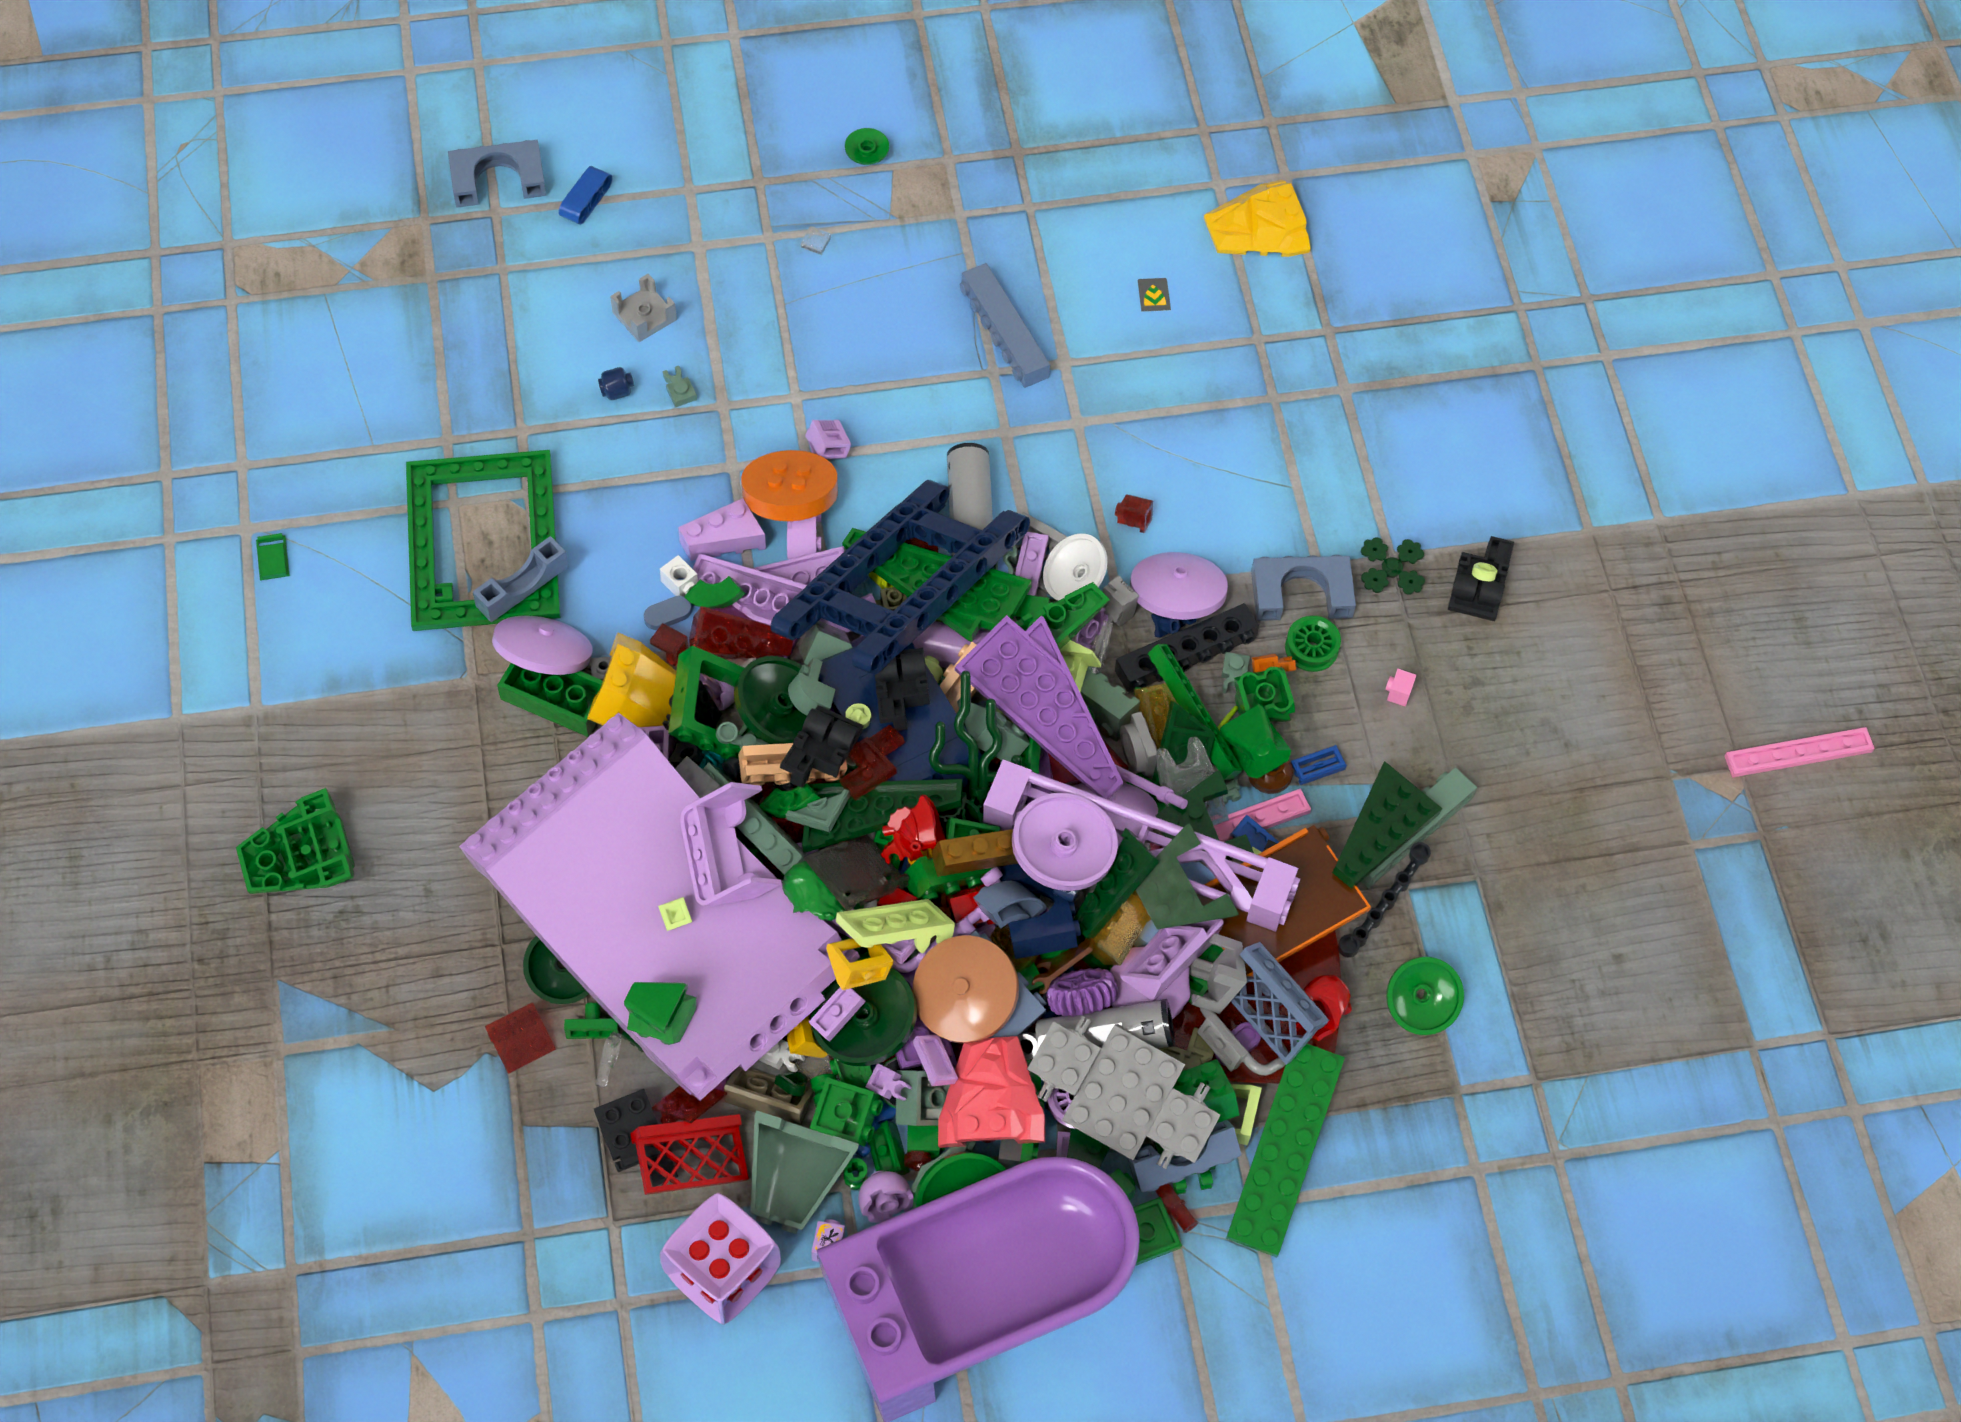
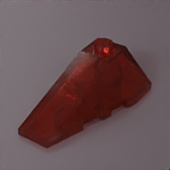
M702 606L693 617L689 636L690 647L693 645L723 659L761 658L765 656L785 657L791 655L793 640L773 633L769 625Z

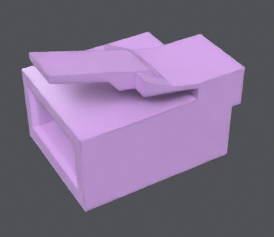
M812 420L810 428L807 429L805 436L809 442L811 453L820 455L825 459L847 457L851 443L839 420Z

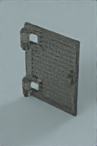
M868 834L804 856V860L846 911L852 910L857 903L862 906L893 893L897 887L904 889L909 885L908 874H900L891 862L887 864L885 858L881 856L882 851ZM891 876L892 878L888 881L886 877Z

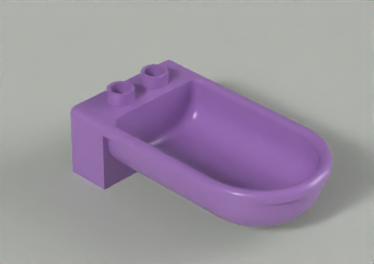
M1042 1157L1016 1165L819 1248L816 1251L823 1277L883 1422H890L936 1402L934 1382L1090 1316L1107 1306L1124 1289L1134 1271L1139 1252V1227L1136 1214L1127 1195L1105 1172L1089 1163L1073 1158Z

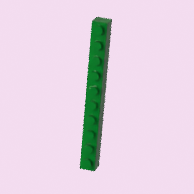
M1157 644L1148 652L1151 662L1156 666L1159 675L1165 681L1166 687L1170 689L1174 700L1215 733L1210 754L1211 761L1220 770L1224 780L1234 779L1243 771L1242 767L1168 645Z

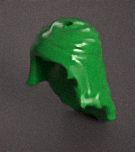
M807 861L799 862L785 873L782 879V889L794 906L793 913L809 911L820 920L832 921L836 918L837 912L848 911L849 905L842 891L828 880L814 864Z

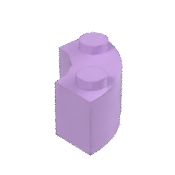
M821 514L805 520L787 521V559L821 551V537H817V522H821Z

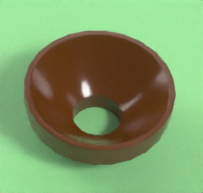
M1287 761L1280 765L1276 771H1270L1258 779L1248 776V779L1252 786L1260 792L1266 794L1280 793L1290 785L1293 777V767L1291 762Z

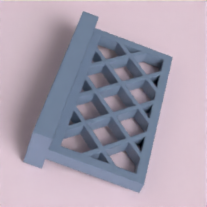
M1258 942L1244 948L1240 953L1245 963L1253 970V977L1246 976L1247 981L1254 982L1255 995L1247 994L1245 984L1240 993H1237L1231 1002L1287 1065L1291 1063L1313 1035L1328 1023L1329 1019L1262 943ZM1261 983H1265L1270 989L1271 996H1262ZM1247 999L1256 1000L1257 1013L1250 1011ZM1263 1001H1271L1272 1014H1264ZM1278 1002H1281L1287 1008L1288 1016L1279 1015ZM1264 1019L1273 1020L1274 1033L1269 1032L1265 1028ZM1280 1020L1289 1021L1290 1034L1281 1033ZM1296 1022H1299L1307 1031L1304 1036L1297 1035ZM1282 1039H1290L1291 1051L1289 1054L1282 1047Z

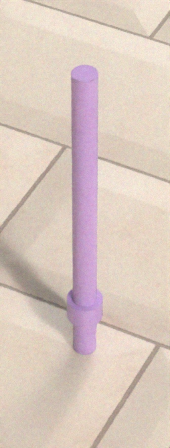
M1115 764L1123 780L1155 795L1159 801L1165 804L1171 803L1181 809L1186 808L1188 801L1174 794L1172 789L1166 786L1160 787Z

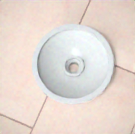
M1075 534L1063 539L1053 548L1046 560L1043 571L1044 585L1051 597L1059 601L1065 595L1089 583L1094 582L1097 587L1100 586L1106 574L1108 563L1107 553L1102 543L1091 535Z

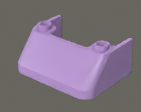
M730 782L687 805L682 810L680 823L695 898L700 905L716 906L750 900L782 885L780 879L760 878L758 874L752 872L744 874L734 827L741 824L745 819L746 806L744 800L762 791L761 786Z

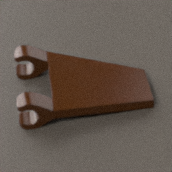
M1089 938L1078 944V947L1070 948L1054 958L1038 961L1036 963L1037 970L1040 967H1046L1048 971L1036 975L1032 980V985H1035L1036 982L1044 983L1045 986L1039 989V993H1046L1053 979L1093 951L1095 941Z

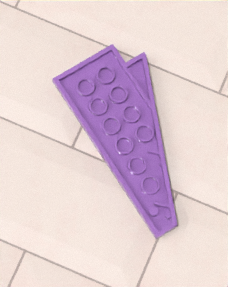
M1006 615L955 666V671L960 676L963 671H969L971 674V685L987 699H994L996 707L1094 794L1109 800L1123 785L1122 778L1044 617L1040 616L1024 631Z

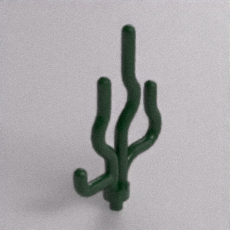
M965 670L961 673V705L955 716L954 729L959 739L968 746V766L940 763L939 755L944 748L946 739L945 723L941 721L935 725V742L929 752V763L932 769L939 774L964 775L968 780V797H976L974 804L976 806L983 804L984 806V799L987 798L989 793V782H993L997 772H989V763L1001 750L1003 737L996 724V701L990 698L986 701V725L993 738L991 747L980 758L978 766L977 741L964 728V722L970 713L971 674ZM1013 755L1011 763L1021 766V757Z

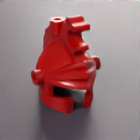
M921 795L915 807L908 808L904 806L903 808H897L894 813L890 814L888 825L883 826L882 829L884 836L893 835L894 839L888 842V845H885L881 856L885 858L887 864L891 862L892 856L890 854L892 853L897 854L901 861L904 857H908L912 862L919 857L927 856L928 858V849L931 848L933 850L939 841L946 840L938 811L929 797Z

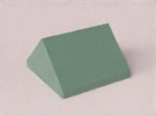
M818 621L807 631L799 651L805 665H808L813 658L823 660L848 650L852 646L845 631Z

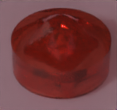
M911 1151L904 1155V1166L915 1171H920L921 1166L931 1162V1154L926 1151Z

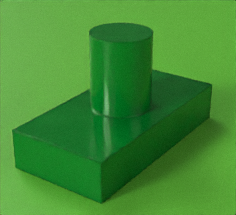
M587 1003L585 1005V1019L564 1020L566 1039H619L620 1027L614 1019H601V1005L599 1003Z

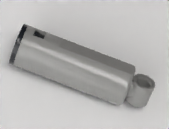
M977 443L957 444L947 452L950 518L983 530L993 521L989 451L986 447Z
M1167 999L1095 1011L1092 1014L1083 1015L1086 1019L1081 1028L1087 1019L1091 1021L1084 1036L1089 1042L1102 1048L1114 1025L1157 1049L1175 1047L1174 1025ZM1082 1015L1040 1019L1036 1022V1032H1024L1018 1035L1020 1043L1023 1039H1028L1033 1044L1031 1053L1024 1052L1026 1060H1030L1035 1056L1053 1022L1064 1028L1074 1030Z

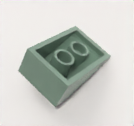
M961 698L957 701L959 709L961 705ZM971 703L970 713L964 723L968 733L977 741L978 748L986 752L993 742V738L987 730L986 708ZM996 712V724L1002 732L1003 743L1001 750L995 757L1011 762L1012 756H1020L1030 743L1026 733L1015 723L1008 721L1001 713Z

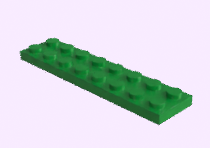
M1306 1044L1291 1063L1285 1065L1226 1239L1276 1258L1278 1257L1345 1057Z

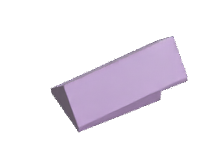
M1215 919L1160 929L1120 975L1122 980L1150 1001H1154L1212 945L1209 943V940L1215 933L1219 934L1224 924L1223 920Z

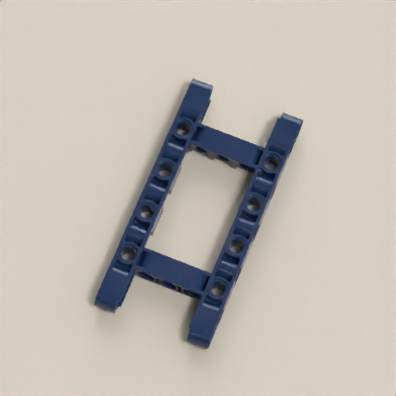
M926 480L778 611L771 621V631L790 640L799 639L822 618L866 636L856 646L857 650L853 655L852 664L858 669L876 675L1025 536L1029 530L1030 519L1025 515L1007 510L1002 511L983 530L977 529L938 514L946 506L945 503L949 498L950 490L945 485L932 480ZM917 538L927 542L930 546L935 545L947 550L948 553H955L953 557L894 611L850 594L868 578L870 572L877 566H881L898 551L897 548L907 539Z

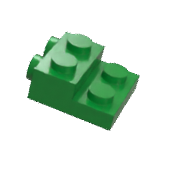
M826 1077L809 1129L858 1143L860 1146L865 1147L866 1142H870L874 1136L875 1129L872 1126L874 1117L879 1116L883 1108V1101L880 1100L881 1095Z

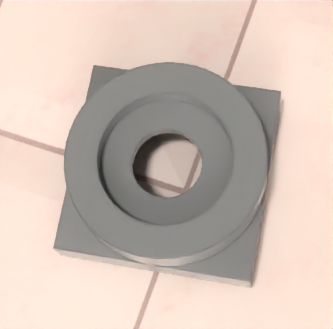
M1142 712L1132 714L1130 724L1121 726V744L1126 762L1132 773H1141L1150 779L1154 775L1158 750L1149 733L1150 730L1146 719L1143 717Z

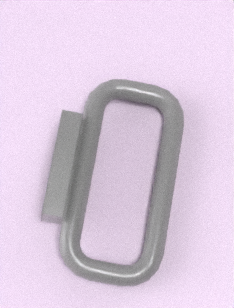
M1209 992L1204 994L1203 997L1209 998ZM1248 1003V1008L1250 1009V1011L1252 1013H1257ZM1200 1008L1206 1019L1197 1032L1230 1071L1237 1069L1243 1062L1252 1072L1266 1076L1286 1065L1279 1056L1266 1065L1259 1064L1215 1012ZM1265 1023V1028H1266L1269 1032L1274 1033V1032L1270 1029V1027ZM1282 1043V1047H1283V1048L1285 1049V1051L1288 1053L1287 1048H1286L1285 1045Z

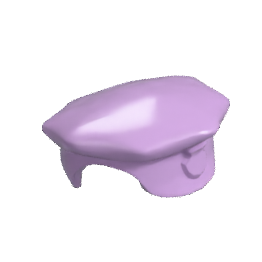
M1144 947L1130 948L1122 959L1111 968L1110 972L1113 973L1118 988V997L1111 1004L1112 1007L1150 1001L1122 980L1120 976ZM1189 967L1154 1000H1168L1172 1019L1183 1010L1184 1005L1190 999Z

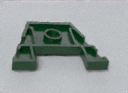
M1220 770L1214 772L1181 796L1188 801L1186 808L1181 809L1170 804L1159 812L1156 818L1181 827H1185L1190 823L1194 832L1219 840L1204 802L1228 794V789ZM1161 831L1162 836H1165L1170 839H1173L1175 837L1173 835ZM1246 834L1224 842L1254 853ZM1226 856L1225 859L1232 860L1233 857Z
M1190 823L1156 856L1160 862L1136 889L1156 929L1233 917L1239 914L1228 893L1203 906L1181 867L1177 857L1201 844Z

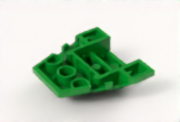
M327 788L301 797L295 802L297 804L296 807L285 815L283 812L276 816L277 821L267 829L260 828L236 847L249 894L329 888L353 878L355 863L343 821L336 812L335 804Z

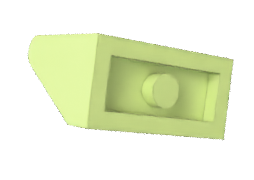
M1231 1084L1236 1097L1247 1099L1241 1129H1235L1238 1143L1248 1146L1262 1088L1253 1085Z

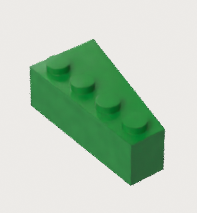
M927 856L919 857L902 875L911 895L917 897L918 900L929 899L934 901L940 894L946 893L947 896L960 892L962 887L968 886L969 889L982 885L983 882L980 878L993 868L937 877L933 858L928 859Z

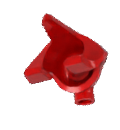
M1336 975L1317 976L1302 989L1312 1001L1322 1002L1325 1010L1324 1015L1329 1019L1328 1023L1312 1037L1320 1041L1336 1031L1342 1015H1347L1352 1011L1350 991L1346 984ZM1296 1022V1030L1298 1031L1302 1028V1025Z

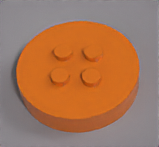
M785 450L763 455L748 464L741 476L742 498L753 513L771 520L799 521L815 517L828 510L835 503L838 496V479L835 467L824 457L811 452Z

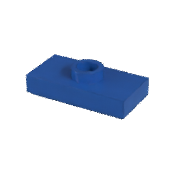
M1248 815L1240 821L1230 834L1233 838L1246 834L1251 847H1255L1263 852L1268 839L1279 843L1277 839Z

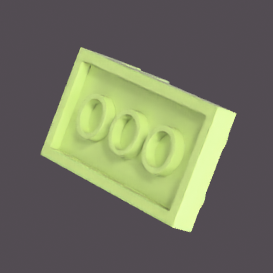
M929 899L837 912L836 923L861 947H873L874 945L884 943L894 944L897 941L914 939L915 947L921 953L926 951L930 945L931 938L937 935V944L952 938L955 923Z

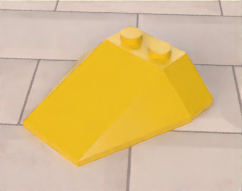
M618 632L609 654L612 657L602 686L594 697L587 719L604 725L610 718L620 713L637 727L664 726L662 723L663 721H668L666 718L667 714H671L669 699L674 693L676 670L642 642Z

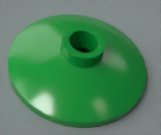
M861 128L853 131L846 138L845 152L852 161L863 165H871L882 161L887 156L889 141L882 132L876 129Z

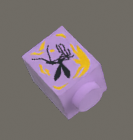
M835 1220L818 1221L811 1252L812 1261L819 1262L817 1249L845 1237L844 1225Z

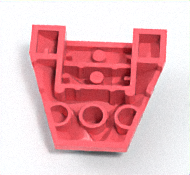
M1018 1036L987 1038L979 1042L963 1044L955 1068L958 1080L955 1084H950L938 1120V1147H966L967 1141L1014 1139L1018 1144L1045 1142V1114L1040 1106L1035 1084L1032 1082L1027 1070L1028 1064Z

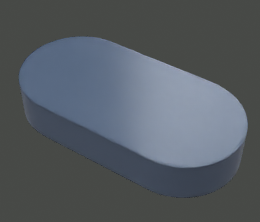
M674 596L651 605L644 612L645 624L650 629L660 630L683 621L691 614V603L684 596Z

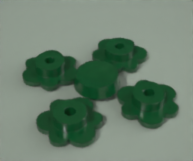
M1375 537L1372 540L1367 539L1364 541L1361 554L1368 557L1369 561L1372 562L1376 561V559L1383 561L1382 570L1377 571L1375 568H1370L1368 572H1364L1361 575V580L1365 583V589H1372L1373 592L1380 593L1389 584V581L1386 579L1387 577L1395 578L1399 576L1397 585L1399 588H1403L1405 594L1411 595L1414 592H1421L1422 586L1425 583L1424 577L1418 575L1414 570L1410 572L1403 571L1402 562L1408 561L1411 564H1415L1417 560H1421L1424 557V551L1421 549L1420 543H1413L1412 540L1405 539L1402 545L1397 547L1399 559L1394 557L1386 559L1388 546L1383 544L1382 539Z

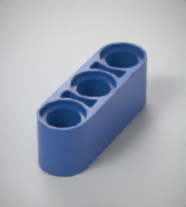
M589 166L562 201L559 207V215L577 224H583L610 188L612 175Z

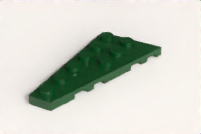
M962 779L809 784L821 799L824 797L828 799L839 795L844 789L849 790L850 798L830 832L804 825L802 849L806 853L883 830L882 827L888 825L890 814L894 813L897 808H903L904 806L908 808L915 807L921 795H926L932 800L938 813L961 807L963 781Z

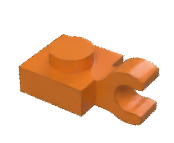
M1276 654L1252 658L1253 673L1265 671L1269 667H1282L1285 672L1296 670L1295 660H1292L1291 656L1283 657L1279 660Z

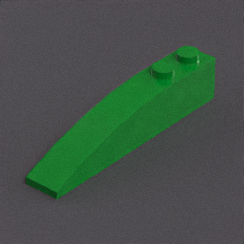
M1092 582L1065 595L1063 599L1055 603L1051 602L1042 609L1023 616L1022 619L1015 623L1026 631L1040 616H1043L1060 650L1110 599Z

